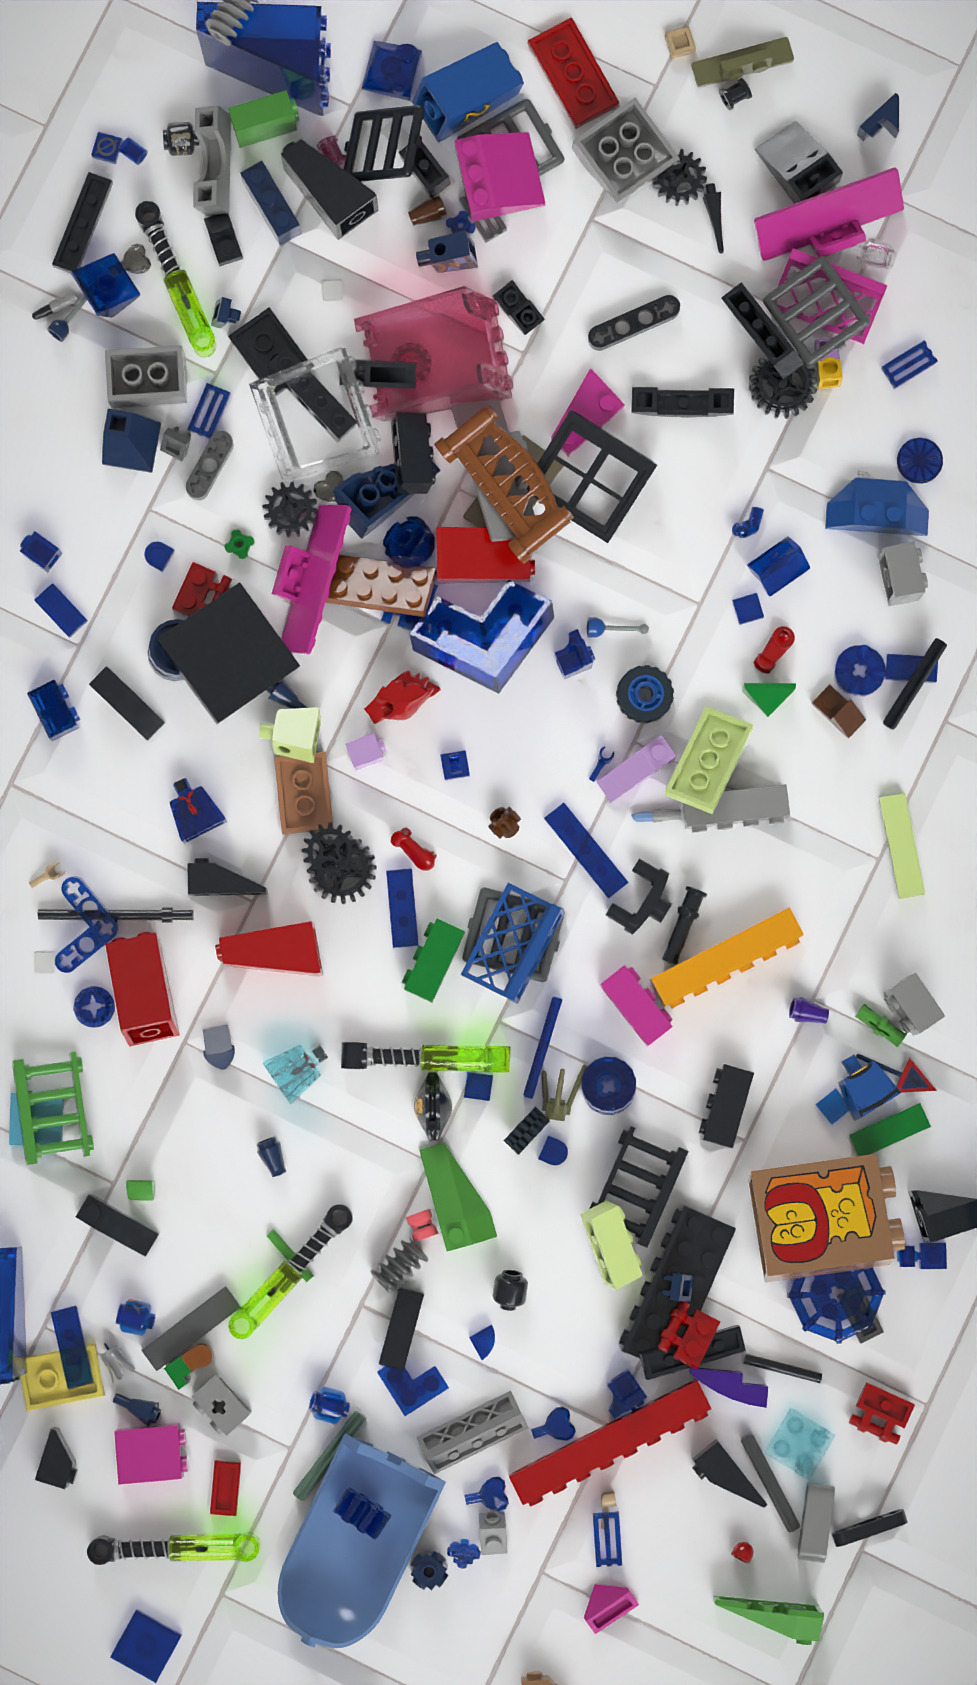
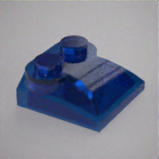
M373 41L361 89L411 101L423 54L422 50L407 43L397 45Z

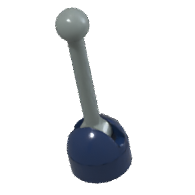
M91 288L87 289L85 296L65 320L53 321L48 326L47 331L55 339L63 342L69 334L68 323L87 300L95 296V291Z

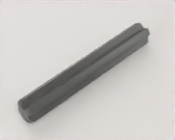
M749 1434L743 1437L741 1443L786 1530L789 1533L796 1531L800 1528V1523L754 1435Z

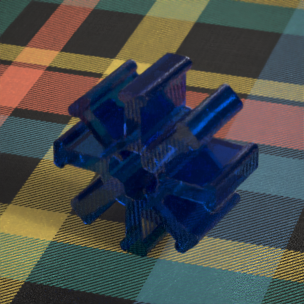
M351 1487L346 1489L333 1510L335 1514L341 1516L344 1522L354 1525L357 1528L356 1530L363 1534L366 1533L375 1540L379 1537L392 1516L383 1510L384 1508L381 1505L370 1501L366 1495L359 1494Z

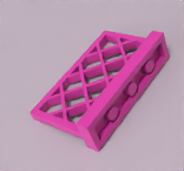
M793 248L778 287L788 280L786 277L791 267L802 270L815 261L817 257ZM831 263L852 295L855 297L853 291L861 294L855 297L856 300L865 296L876 300L873 309L865 312L867 315L870 314V324L864 329L862 337L855 335L850 338L864 345L888 285ZM820 269L813 274L814 276L807 278L798 286L807 283L812 293L814 291L810 281L822 278L828 282L829 279L823 270ZM792 289L791 294L793 296L795 303L797 304L798 300L794 290ZM833 290L830 293L835 302V305H838L839 303ZM817 301L815 304L819 311L818 314L809 317L802 312L795 318L811 324L816 320L815 318L824 315L834 307L822 311ZM778 304L777 306L780 308L782 313H784L796 304H793L789 307H783ZM841 314L842 323L835 326L827 324L823 329L840 334L844 330L839 329V327L845 326L847 329L848 323L857 320V318L854 317L846 321L844 315Z

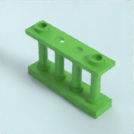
M76 1051L70 1052V1061L29 1067V1064L24 1065V1059L12 1061L26 1166L37 1164V1158H42V1155L82 1149L83 1157L90 1156V1150H94L92 1134L87 1135L79 1073L83 1072L82 1058L76 1056ZM69 1071L72 1073L73 1087L40 1092L28 1091L26 1080H31V1077ZM75 1097L77 1113L44 1118L31 1117L30 1106H34V1103ZM79 1124L81 1139L41 1145L40 1142L35 1143L34 1132H38V1129Z

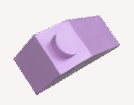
M661 735L599 779L597 784L610 803H612L673 762L676 755Z

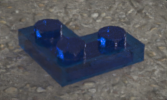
M436 1365L414 1379L406 1367L404 1371L384 1366L377 1371L404 1416L409 1415L449 1389L448 1384Z

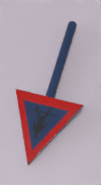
M856 1054L857 1059L870 1063L875 1061L864 1055ZM910 1057L903 1072L875 1061L882 1070L900 1077L896 1086L900 1089L901 1093L937 1091Z

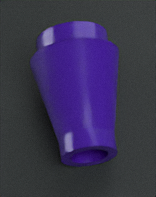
M803 997L799 999L793 998L789 1008V1018L794 1019L795 1022L827 1023L829 1009L823 1008Z

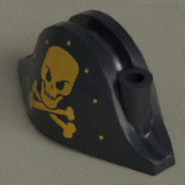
M428 1072L414 1100L416 1118L429 1141L439 1140L452 1113L451 1097L437 1072Z

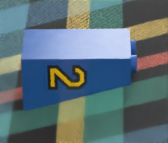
M495 42L423 77L412 103L413 105H422L424 107L423 120L439 143L517 96L524 82L521 73L510 62L506 50L502 49L498 42Z

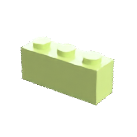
M605 1201L581 1213L580 1216L604 1284L617 1290L642 1277L643 1275L640 1270L641 1260L633 1250V1237L625 1227L623 1221L625 1220V1215L621 1207Z

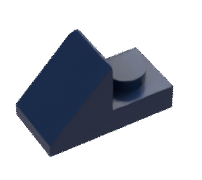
M897 93L890 97L859 126L856 135L863 142L869 136L874 138L883 127L894 138H897L899 133V95Z

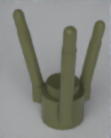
M582 1065L566 1105V1100L561 1099L565 1069H560L555 1098H550V1102L548 1100L547 1073L545 1070L541 1072L542 1111H545V1116L548 1119L565 1121V1116L570 1115L571 1106L584 1077L587 1065Z

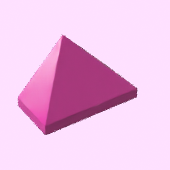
M594 1584L583 1618L592 1631L597 1634L639 1606V1603L628 1588Z

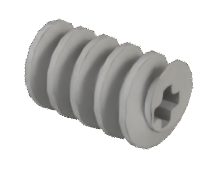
M223 0L224 2H219L217 4L218 10H214L211 13L212 19H207L205 22L209 33L221 43L230 46L232 43L227 36H237L233 27L242 29L243 25L240 23L239 18L248 20L249 17L244 11L253 12L254 8L250 2L259 3L258 0Z

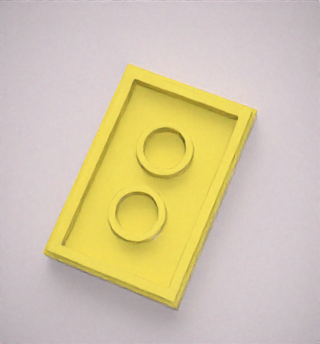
M96 1343L17 1359L26 1411L105 1396Z

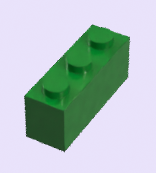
M436 918L435 923L429 922L423 935L427 937V940L423 947L418 946L413 956V960L416 961L413 970L407 969L401 982L405 984L404 991L433 1003L465 935V931Z

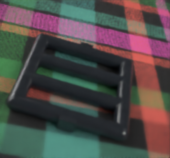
M422 105L356 112L353 118L349 141L345 142L344 151L346 152L343 169L360 182L410 177L413 172L417 147H421L423 137L420 136L424 107ZM413 116L404 165L401 168H393L403 117ZM393 118L383 169L373 170L383 119ZM373 120L363 171L353 172L363 121Z

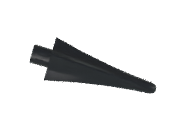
M715 183L705 185L706 194L702 198L714 231L718 252L722 254L724 253L721 222V191L716 192Z

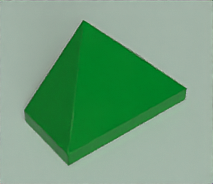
M744 683L742 686V692L767 717L796 689V683Z

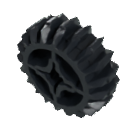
M760 358L758 360L760 366L754 365L752 371L755 374L749 376V381L754 384L748 387L749 391L756 392L751 396V400L756 401L760 399L756 407L761 409L763 406H766L765 415H768L771 410L775 411V419L779 417L780 412H783L784 418L788 419L790 411L795 417L799 415L798 408L806 411L808 408L806 402L812 403L814 400L810 394H816L817 388L812 385L816 384L818 380L815 377H810L814 374L815 369H806L807 365L803 361L804 364L795 370L802 379L803 390L798 388L799 385L793 381V372L788 376L785 388H781L780 392L777 393L779 383H781L783 378L777 372H769L770 369L774 368L768 359L766 361L764 358ZM762 378L768 381L767 384L773 388L771 398L763 388ZM783 396L797 397V399L791 402H778Z
M358 839L352 848L359 851L357 855L363 862V871L349 864L348 866L352 872H343L340 879L335 873L333 888L326 885L322 877H317V869L313 872H310L309 868L307 869L308 874H315L314 877L309 879V883H319L315 886L314 891L317 893L324 889L321 895L322 899L325 900L329 894H332L331 903H335L337 896H340L341 903L346 904V896H350L352 902H356L354 896L356 892L361 897L365 896V893L361 890L363 886L371 890L372 886L366 881L367 879H376V876L369 874V871L377 870V866L368 864V862L375 859L374 855L365 856L370 850L369 846L359 849L362 845L361 839ZM322 843L326 851V854L324 855L325 857L330 852L334 851V849L336 848V846H333L332 848H330L329 846L326 847L325 844ZM347 844L341 848L343 849L341 856L345 859L348 852ZM313 849V854L317 856L319 854V851L317 849ZM326 863L322 867L334 868L337 865L335 863ZM346 878H361L355 886L346 890H340Z

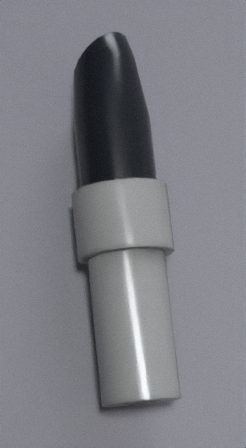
M72 292L41 307L32 313V318L38 320L53 313L56 314L79 300L75 292Z

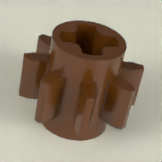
M510 806L507 809L499 807L491 813L489 819L492 823L488 825V828L499 839L502 837L511 838L518 833L520 826L517 822L521 820V817Z

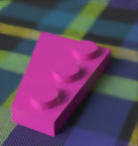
M591 368L552 434L551 440L571 409L602 428L625 407V404ZM572 431L561 450L569 457L587 440Z

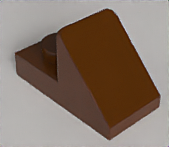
M830 684L811 703L848 739L866 721V718L851 699L847 701Z

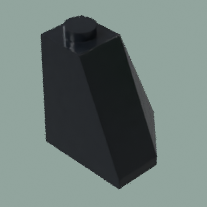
M920 1190L908 1191L923 1242L932 1243L977 1228V1199Z

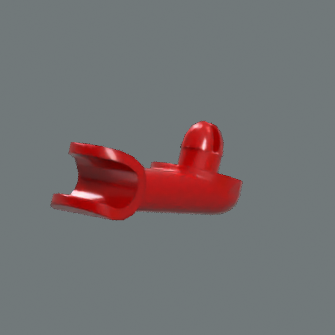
M781 626L774 630L762 653H759L753 661L756 669L764 674L771 673L776 666L775 663L795 641L794 632L790 628Z
M405 827L401 831H396L392 834L391 844L395 847H400L418 869L429 871L434 868L437 854L433 855L434 851L422 848L410 837L412 834L410 829Z

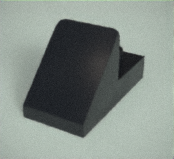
M229 214L203 218L219 267L242 260L243 256Z

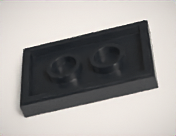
M270 307L228 336L272 399L285 391L286 388L267 369L268 363L286 346L310 372L314 370V367Z

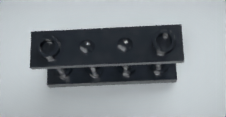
M630 1126L628 1130L623 1129L618 1144L622 1146L597 1203L592 1201L589 1209L603 1203L607 1194L645 1209V1213L649 1214L645 1224L641 1222L637 1224L626 1218L623 1221L626 1229L634 1233V1237L639 1238L637 1244L648 1248L689 1151L678 1147L676 1151L671 1150L669 1152L633 1136L636 1128ZM628 1145L666 1161V1165H669L666 1176L663 1174L660 1176L622 1160ZM618 1169L655 1185V1188L659 1190L656 1199L651 1198L648 1200L612 1184Z

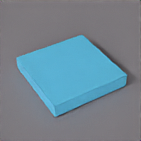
M11 1093L9 1145H23L16 1093ZM64 1099L34 1103V1106H30L31 1117L44 1118L63 1115ZM63 1125L38 1129V1132H34L35 1143L40 1142L41 1145L63 1141Z

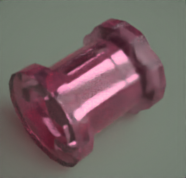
M336 135L319 141L316 146L318 150L322 151L324 156L338 166L345 163L347 157L342 154L337 144L338 138Z

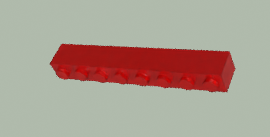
M694 1379L508 1474L509 1479L522 1505L528 1503L530 1507L544 1500L543 1495L551 1491L555 1495L567 1489L566 1483L576 1479L577 1483L591 1476L590 1471L598 1467L602 1471L614 1465L613 1459L623 1455L624 1459L638 1452L637 1447L645 1443L647 1446H651L661 1441L660 1435L668 1431L671 1434H675L685 1428L684 1423L692 1419L694 1422H698L708 1417L707 1411L712 1408L698 1380Z

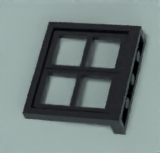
M572 409L537 463L544 475L555 460L583 478L568 502L554 493L553 495L558 507L561 508L565 505L574 517L571 521L606 543H609L658 466L653 460ZM572 431L601 449L587 473L557 456ZM609 454L638 472L623 496L594 479ZM591 483L619 500L605 525L576 508Z

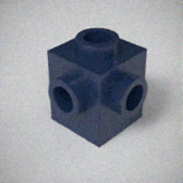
M426 1549L423 1555L418 1553L410 1564L412 1567L410 1575L414 1577L412 1582L422 1590H425L426 1587L431 1591L435 1586L440 1588L449 1576L446 1573L448 1565L445 1561L447 1559L435 1550L430 1552ZM427 1567H431L434 1570V1574L430 1577L424 1574V1569Z

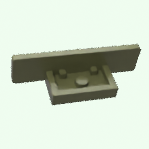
M782 37L693 62L691 68L696 85L700 88L729 79L735 80L750 73H761L768 68L793 62L794 55L788 37Z

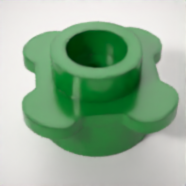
M238 529L233 530L230 541L224 546L225 551L233 553L239 559H246L250 546H253L255 543L254 538L241 534V531ZM241 542L242 546L238 547L237 543Z

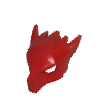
M407 670L392 680L386 688L382 686L374 700L364 710L374 724L384 719L407 720L417 712L428 698L437 694L441 689L430 682L429 677L422 679L421 673L413 676L411 671Z

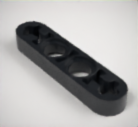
M666 295L596 325L589 331L588 344L594 350H605L667 323L678 316L681 306L680 301L673 295ZM666 302H668L669 305H675V307H673V313H669L668 310H665L663 312H660L661 318H657V312L653 307L656 306L657 311H660L664 309ZM645 311L651 313L653 316L652 322L649 324L641 323L638 318L640 313ZM626 322L630 327L629 332L619 334L615 329L616 324ZM607 327H611V333L615 339H611L610 334L604 337L602 344L599 341H593L595 333L599 332L601 336L608 333Z

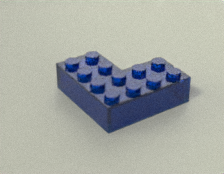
M508 580L481 617L437 596L427 609L426 618L421 617L409 635L414 652L499 694L555 618L552 600Z

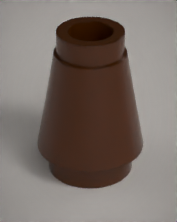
M439 195L437 197L431 196L409 211L408 215L413 226L442 220V217L447 215V211Z

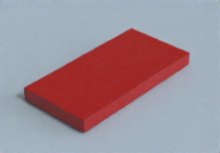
M572 17L527 40V44L575 129L620 106L618 98Z

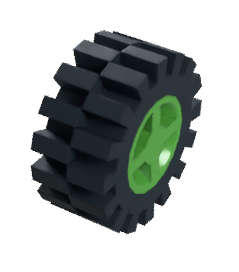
M535 1106L503 1141L519 1155L551 1120Z

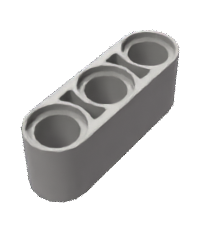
M807 1483L797 1553L799 1560L825 1563L835 1486Z

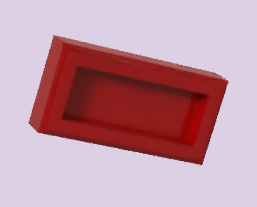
M214 1461L210 1514L237 1516L242 1462Z

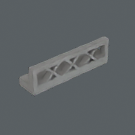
M509 1391L416 1438L429 1467L435 1475L529 1427L512 1392ZM509 1401L511 1402L513 1409L505 1413L497 1412L501 1405ZM481 1415L488 1416L486 1422L480 1425L474 1424L476 1417ZM458 1426L464 1427L462 1434L456 1437L450 1435L454 1428ZM434 1438L441 1439L438 1446L430 1450L427 1449L426 1442Z

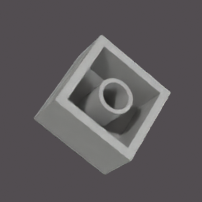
M915 541L884 547L878 556L888 606L919 601L926 592L925 588H928L926 573H922L920 563L923 562L920 547L916 548Z
M917 973L907 976L884 992L886 996L883 999L891 1012H897L901 1018L898 1022L906 1034L910 1032L913 1036L918 1035L945 1017V1014Z

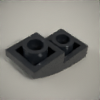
M513 280L491 296L524 335H527L545 320L531 300L525 297Z

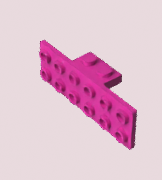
M893 167L755 218L754 225L761 259L767 261L791 252L793 248L797 250L807 245H811L819 258L820 256H829L840 250L865 242L866 235L861 227L862 225L904 210L898 169Z
M319 505L318 514L315 517L316 523L313 524L306 551L291 545H285L271 594L291 602L281 637L291 653L310 655L315 646L317 630L323 618L322 613L330 593L329 588L336 571L337 559L343 547L346 527L350 522L352 508L348 505Z

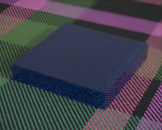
M136 1609L110 1658L157 1683L183 1634Z

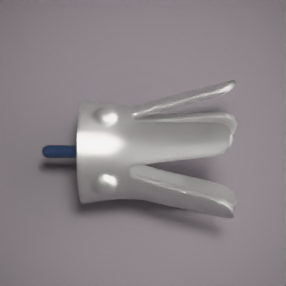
M104 1343L107 1351L100 1356L105 1366L108 1367L112 1383H114L112 1371L117 1380H121L124 1376V1371L119 1361L131 1372L136 1368L122 1354V1349L118 1344L109 1349L108 1345Z

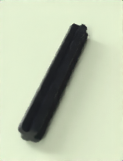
M939 638L934 639L884 718L883 724L891 730L897 727L947 647L946 642Z

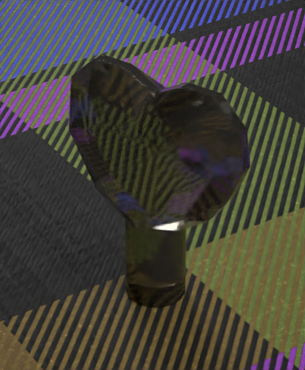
M139 243L131 245L124 253L122 261L109 267L112 276L124 271L133 274H144L147 272L152 264L150 259L145 256L146 250L144 245Z
M330 471L326 474L324 480L314 484L313 492L316 497L327 502L337 503L333 490L344 481L343 476L338 471Z

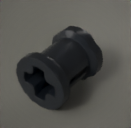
M743 78L738 79L737 83L731 87L719 90L722 102L728 110H732L734 105L740 101L752 98L751 90Z

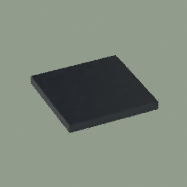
M240 582L156 639V642L216 725L300 667V664Z

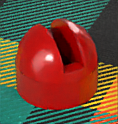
M740 1542L734 1546L731 1555L744 1563L750 1564L754 1550L748 1542Z

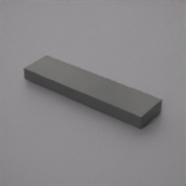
M225 1286L141 1351L157 1372L240 1309L241 1305Z

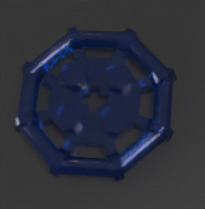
M874 1268L813 1276L814 1279L810 1285L809 1292L801 1291L806 1277L793 1280L791 1289L787 1293V1298H790L802 1324L801 1329L804 1332L809 1331L833 1340L836 1344H842V1341L867 1329L872 1330L875 1327L874 1321L883 1296L886 1295V1289L883 1290ZM862 1271L871 1289L864 1290L858 1277ZM834 1286L837 1289H842L844 1292L841 1295L842 1300L838 1302L835 1298L831 1299L829 1295L832 1293L831 1288ZM864 1296H872L865 1315L859 1311ZM804 1298H809L815 1309V1313L811 1317H809L802 1302ZM854 1315L859 1319V1322L844 1329L842 1328L841 1321ZM820 1316L835 1321L834 1330L816 1323Z

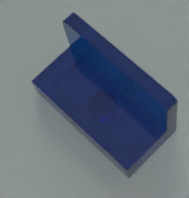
M789 536L747 564L749 571L761 582L769 597L810 569V565L801 547Z

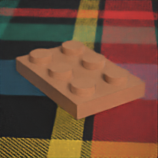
M326 752L316 753L314 763L285 756L274 757L282 835L305 833L310 830L319 831V824L324 829H328L329 822H332L333 825Z

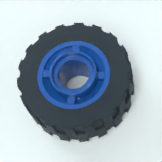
M650 665L636 666L630 669L617 685L616 702L622 714L624 713L628 719H632L637 723L643 722L646 724L659 720L668 712L674 700V688H672L671 679L666 676L667 674L664 671H660L658 667H650ZM647 688L650 690L651 699L648 701L642 700L638 695L639 689Z

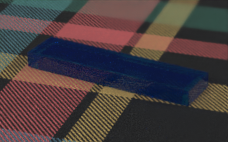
M564 802L544 818L546 823L608 899L629 883Z
M552 997L524 1089V1098L533 1100L563 1000L561 998Z

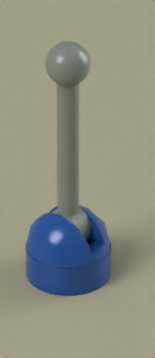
M588 617L587 638H597L605 630L639 631L641 634H646L649 631V627L646 624H641L640 626L605 625L597 617Z

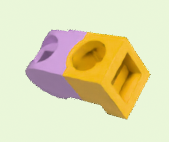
M834 337L815 339L814 351ZM835 349L816 363L818 389L841 386L843 375L840 354Z

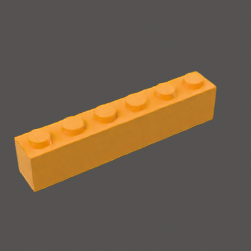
M789 907L652 977L650 982L663 1007L670 1005L671 1009L685 1003L683 997L691 993L696 997L708 991L707 985L716 981L717 985H720L731 979L730 973L738 969L740 973H743L755 967L753 961L761 957L763 961H767L778 955L777 949L785 946L788 950L800 944L799 938L804 933Z

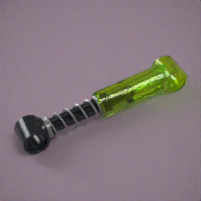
M143 201L138 204L135 210L137 223L143 233L149 238L148 241L153 244L152 250L157 253L156 260L160 261V269L165 272L164 285L194 353L202 358L210 357L217 349L215 335L187 271L180 270L181 265L177 264L175 259L177 256H174L171 250L173 247L167 241L169 238L164 234V222L159 207L152 201ZM146 213L155 214L154 219L151 221L143 220V216ZM188 309H192L199 325L196 329L188 314ZM201 338L210 339L209 344L205 347L197 345L198 340Z
M341 1042V1069H367V1066L371 1065L375 1067L376 1064H383L385 1067L387 1064L395 1067L397 1065H404L405 1067L415 1065L416 1068L420 1065L422 1071L510 1073L511 1046L422 1044V1048L420 1047L418 1050L413 1049V1047L410 1049H403L402 1047L400 1049H392L391 1046L389 1049H382L381 1046L374 1048L368 1046L367 1043Z
M343 1204L332 1206L322 1219L323 1222L320 1228H316V1233L313 1236H309L310 1239L307 1243L302 1244L303 1247L298 1252H295L296 1255L291 1260H283L235 1315L231 1317L228 1329L233 1337L242 1340L251 1336L303 1278L302 1271L307 1270L306 1266L310 1262H314V1257L317 1254H321V1249L324 1246H328L330 1239L335 1238L338 1234L340 1235L351 1225L353 1213L348 1206ZM336 1210H343L347 1215V1221L343 1225H337L333 1221L332 1217ZM268 1295L270 1299L253 1317L250 1313ZM240 1318H244L249 1322V1329L245 1333H241L236 1329V1321Z
M253 1532L170 1535L168 1541H164L162 1538L161 1541H153V1539L150 1541H142V1539L140 1541H132L130 1539L127 1542L101 1535L90 1542L87 1547V1556L95 1565H104L122 1558L124 1560L127 1558L137 1560L138 1557H144L146 1560L149 1557H155L157 1560L159 1557H166L170 1559V1562L235 1560L248 1562L255 1559L260 1552L261 1540ZM242 1541H251L254 1544V1551L252 1553L243 1552L240 1547ZM97 1544L106 1545L108 1548L107 1556L101 1557L95 1552ZM208 1546H233V1548L208 1549Z

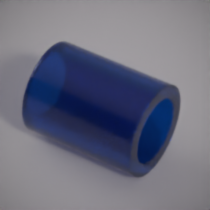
M130 137L126 138L119 148V152L136 165H140L148 154L145 148Z

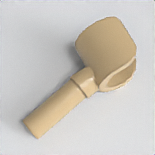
M60 862L47 866L45 873L29 882L30 887L33 888L48 879L55 880L62 877L65 871L59 874L55 871V866L60 864Z
M614 1491L604 1492L601 1495V1529L607 1530L608 1507L617 1506Z

